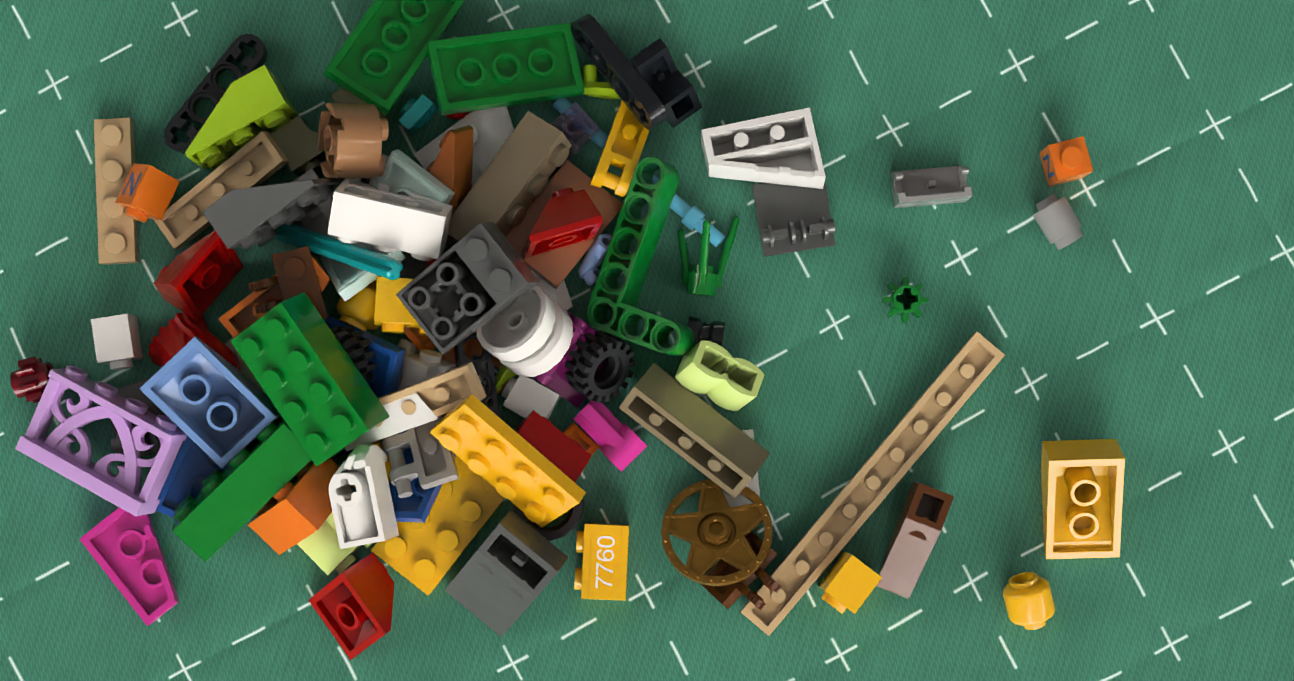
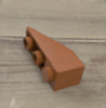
M470 125L449 130L439 143L441 150L436 160L431 162L426 168L427 172L455 192L448 204L453 206L451 216L472 189L474 128Z

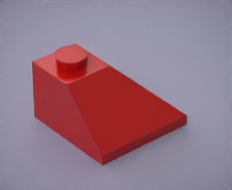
M565 188L552 194V198L548 200L521 252L523 259L594 238L603 223V219L585 189L574 192L573 188Z
M214 230L177 255L170 265L165 266L160 271L157 280L153 284L165 301L198 321L243 268V264L234 248L228 249Z
M372 552L342 572L309 599L313 608L350 660L391 631L394 581L388 574L386 567Z

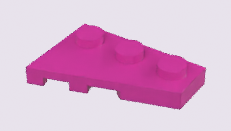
M117 508L79 539L147 626L154 623L180 602L149 514L136 517L121 508Z

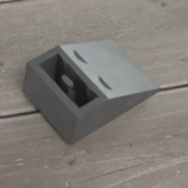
M322 178L230 190L205 209L203 213L228 249L243 247L246 250L256 244L262 247L278 236L276 230L286 223L287 226H290L306 215L304 209L313 202L315 205H319L329 199L334 194L332 188L339 184L341 180L339 178Z
M484 222L478 224L399 291L396 296L441 354H445L511 306L540 281L494 222Z
M510 510L445 591L502 637L558 573L568 556L515 512Z

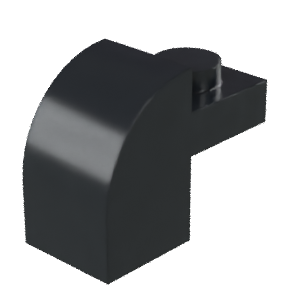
M660 38L630 59L633 67L662 102L667 114L666 121L672 128L702 108L693 85L677 69L668 47Z

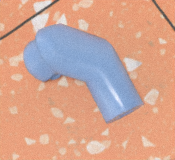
M608 234L598 236L578 268L580 279H584L588 286L596 284L600 272L598 266L604 260L612 238Z

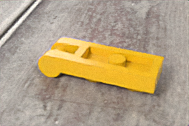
M622 100L590 185L601 188L603 185L615 190V195L625 198L650 130L646 129L638 121ZM609 166L622 169L621 176L607 172Z

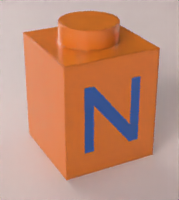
M1084 136L1048 145L1039 152L1048 187L1078 180L1093 172Z
M133 163L115 203L127 209L125 214L143 223H146L147 219L162 221L180 181L149 164Z

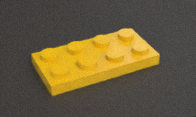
M473 394L437 421L430 431L444 448L455 453L468 465L471 471L482 476L496 488V491L502 497L510 500L524 512L530 521L537 523L541 528L578 505L586 494L581 487Z
M457 455L455 462L460 479L442 485L425 523L397 522L399 536L377 542L371 549L374 554L427 596L432 593L505 499L482 476L471 471L468 465Z

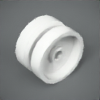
M535 285L511 306L477 330V338L482 347L498 358L510 371L521 377H535L548 372L561 361L568 351L573 337V322L565 309L553 301L540 286Z

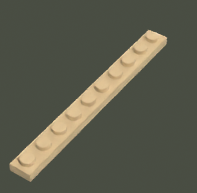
M974 332L771 573L770 576L781 586L778 592L771 591L762 584L756 593L763 598L766 605L759 610L749 600L740 612L765 634L770 636L1005 354L979 332Z

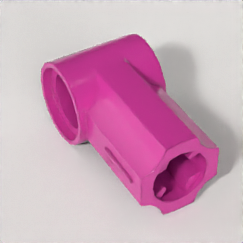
M592 400L574 418L600 446L598 449L621 472L648 447L625 423L622 425L602 402L596 403Z

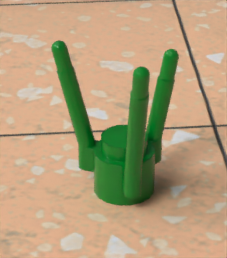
M736 216L732 220L715 274L714 266H707L710 221L704 220L700 262L699 265H692V272L690 271L685 233L682 229L678 230V245L683 272L682 285H687L686 294L715 296L716 287L722 288L723 273L740 222L739 217Z

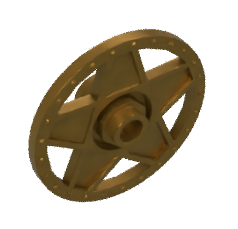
M711 479L694 483L675 496L664 514L661 536L664 551L671 564L679 573L699 584L725 586L744 580L762 565L772 543V521L767 507L754 491L745 487L740 493L750 500L752 504L731 508L721 487ZM701 491L698 512L674 514L686 499ZM763 522L764 540L756 556L745 536ZM669 534L691 544L686 566L673 551ZM720 559L740 570L725 576L705 575Z

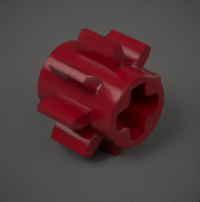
M35 356L17 361L19 370L11 372L10 375L11 386L15 395L18 398L25 397L26 402L32 401L33 404L39 402L50 378L48 374L54 367L50 362L43 363L41 358L36 359Z

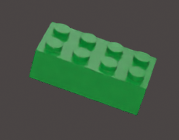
M305 292L280 302L230 341L316 467L344 450L390 417Z
M281 415L264 428L249 446L246 445L228 463L229 465L222 472L218 468L213 470L201 483L203 487L195 498L189 494L175 507L174 511L176 513L173 515L172 531L204 562L220 549L311 460Z

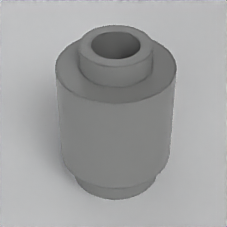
M1055 194L1035 205L1038 212L1033 214V217L1050 245L1054 243L1057 249L1060 250L1084 236L1080 229L1082 224L1065 196L1057 199Z

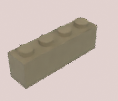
M527 111L451 216L448 237L454 243H457L478 224L484 222H494L503 235L507 237L512 228L522 222L526 215V209L532 200L545 190L548 178L555 168L561 166L566 161L572 145L564 133L530 111Z
M655 363L651 365L619 406L622 411L734 498L753 479L770 454V452L698 396L682 386Z

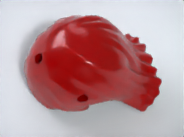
M184 312L176 313L174 319L169 320L168 326L159 328V334L153 336V342L148 345L150 349L148 355L151 357L152 363L162 367L196 335L241 372V364L237 356L209 331L203 315L196 321Z

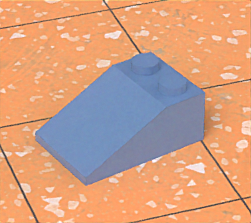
M196 335L139 388L221 469L266 428L278 414V410L269 397L253 381Z

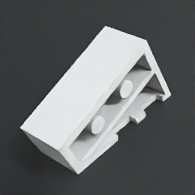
M810 107L701 130V144L709 177L823 189L826 176Z
M345 178L334 191L327 234L337 236L341 242L348 244H358L360 242L373 244L377 250L383 252H396L397 250L411 253L413 258L423 261L433 260V258L438 259L444 251L453 206L413 192L409 193V196L395 194L391 192L392 185L379 182L378 187L361 182V178Z

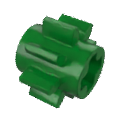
M908 277L902 279L901 287L899 288L895 284L889 283L887 287L892 294L890 297L887 296L881 299L882 303H889L891 310L888 312L887 317L889 318L894 314L901 315L902 324L907 323L909 313L920 318L923 314L918 309L919 305L929 301L928 298L921 297L919 293L923 284H917L915 287L909 285ZM903 291L906 292L907 298L913 299V303L908 305L906 309H903V303L896 300L897 297L903 294Z

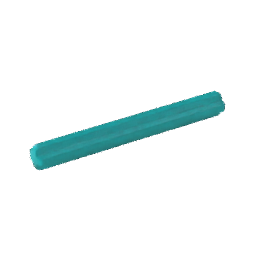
M285 223L276 230L278 236L275 239L299 248L309 246L313 253L390 280L398 279L400 271L403 269L401 261L353 244L341 242L338 239L294 224L287 226Z

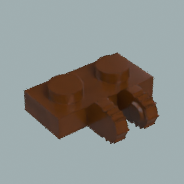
M309 246L271 255L277 276L248 283L250 291L255 292L266 290L270 286L279 284L283 299L260 302L254 306L256 314L270 311L280 302L305 292L323 319L329 318Z
M751 531L745 538L757 556L763 541ZM770 548L762 565L742 581L725 586L701 585L727 609L743 594L761 610L766 605L763 598L756 592H752L748 587L759 577L768 589L776 593L781 586L764 571L777 556V553ZM720 559L707 576H725L740 570Z

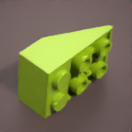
M263 65L230 84L185 151L187 158L203 169H216L229 159L230 155L240 150L260 132L272 133L299 115L278 78Z

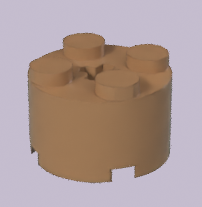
M326 103L325 106L329 111L321 112L318 128V150L325 151L327 162H320L324 176L326 178H374L375 176H382L385 170V160L383 154H381L382 141L387 140L389 132L387 119L379 117L377 107L374 104Z

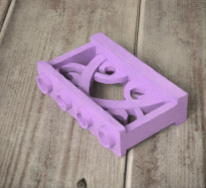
M67 365L66 368L51 369L48 374L50 378L25 435L20 436L15 449L136 517L155 513L160 502L158 496L180 446L186 440L187 435L168 416H156L147 411L148 406L145 403L133 398L125 399L118 395V389L114 386L88 379V373L81 368ZM69 388L80 396V402L77 405L72 402L71 398L67 399V409L73 415L71 417L64 413L60 403L65 390ZM95 402L101 406L92 407V404ZM55 416L61 424L47 437V431ZM110 418L118 432L123 453L106 455L95 464L91 461L92 450L89 438L81 427L96 420ZM147 432L154 434L160 440V449L157 456L152 459L141 458L140 451L149 450L154 446L145 443L144 436ZM72 434L80 443L78 453L70 450L71 443L77 442L76 439L70 436ZM112 462H125V466H117L119 469L118 475L111 473L110 465ZM141 467H151L143 488L140 489Z

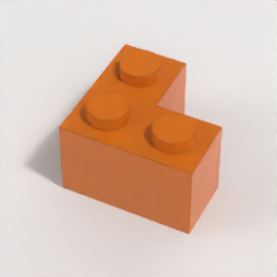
M331 458L317 467L310 460L295 475L291 482L289 481L256 513L247 525L278 555L316 532L332 513L329 483L339 466Z

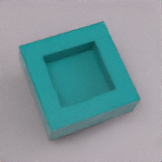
M422 94L418 100L412 98L404 105L400 111L402 117L398 121L414 137L438 110L434 103Z

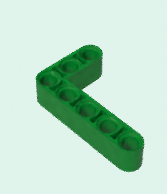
M649 156L643 158L635 168L589 301L586 315L590 325L598 330L660 353L683 356L690 352L694 346L695 337L691 328L686 324L636 306L679 182V174L675 166L657 157ZM661 168V177L659 181L653 184V175L656 170ZM649 203L647 216L641 218L642 207ZM636 237L637 247L635 251L630 253L629 244ZM624 272L625 282L618 288L617 278ZM612 307L613 316L607 323L605 314L608 308ZM643 318L645 327L643 332L638 335L636 326L638 321ZM675 329L677 341L670 347L668 336Z

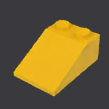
M1116 439L1042 441L1041 488L1045 559L1120 557L1125 457Z

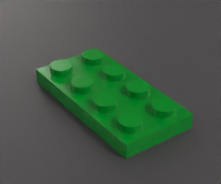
M375 0L325 69L324 76L367 104H374L378 111L387 116L428 57L427 42L440 40L462 8L465 0Z
M570 23L428 41L426 45L441 116L582 96L585 91Z

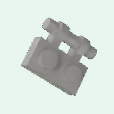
M444 415L438 416L439 419L411 428L407 432L386 437L382 441L383 450L389 455L392 470L389 472L391 484L396 486L399 498H406L413 494L410 482L415 478L419 479L420 486L424 490L460 479L453 452L444 448L439 440L430 433L436 422L444 417ZM411 447L414 462L406 464L403 452Z

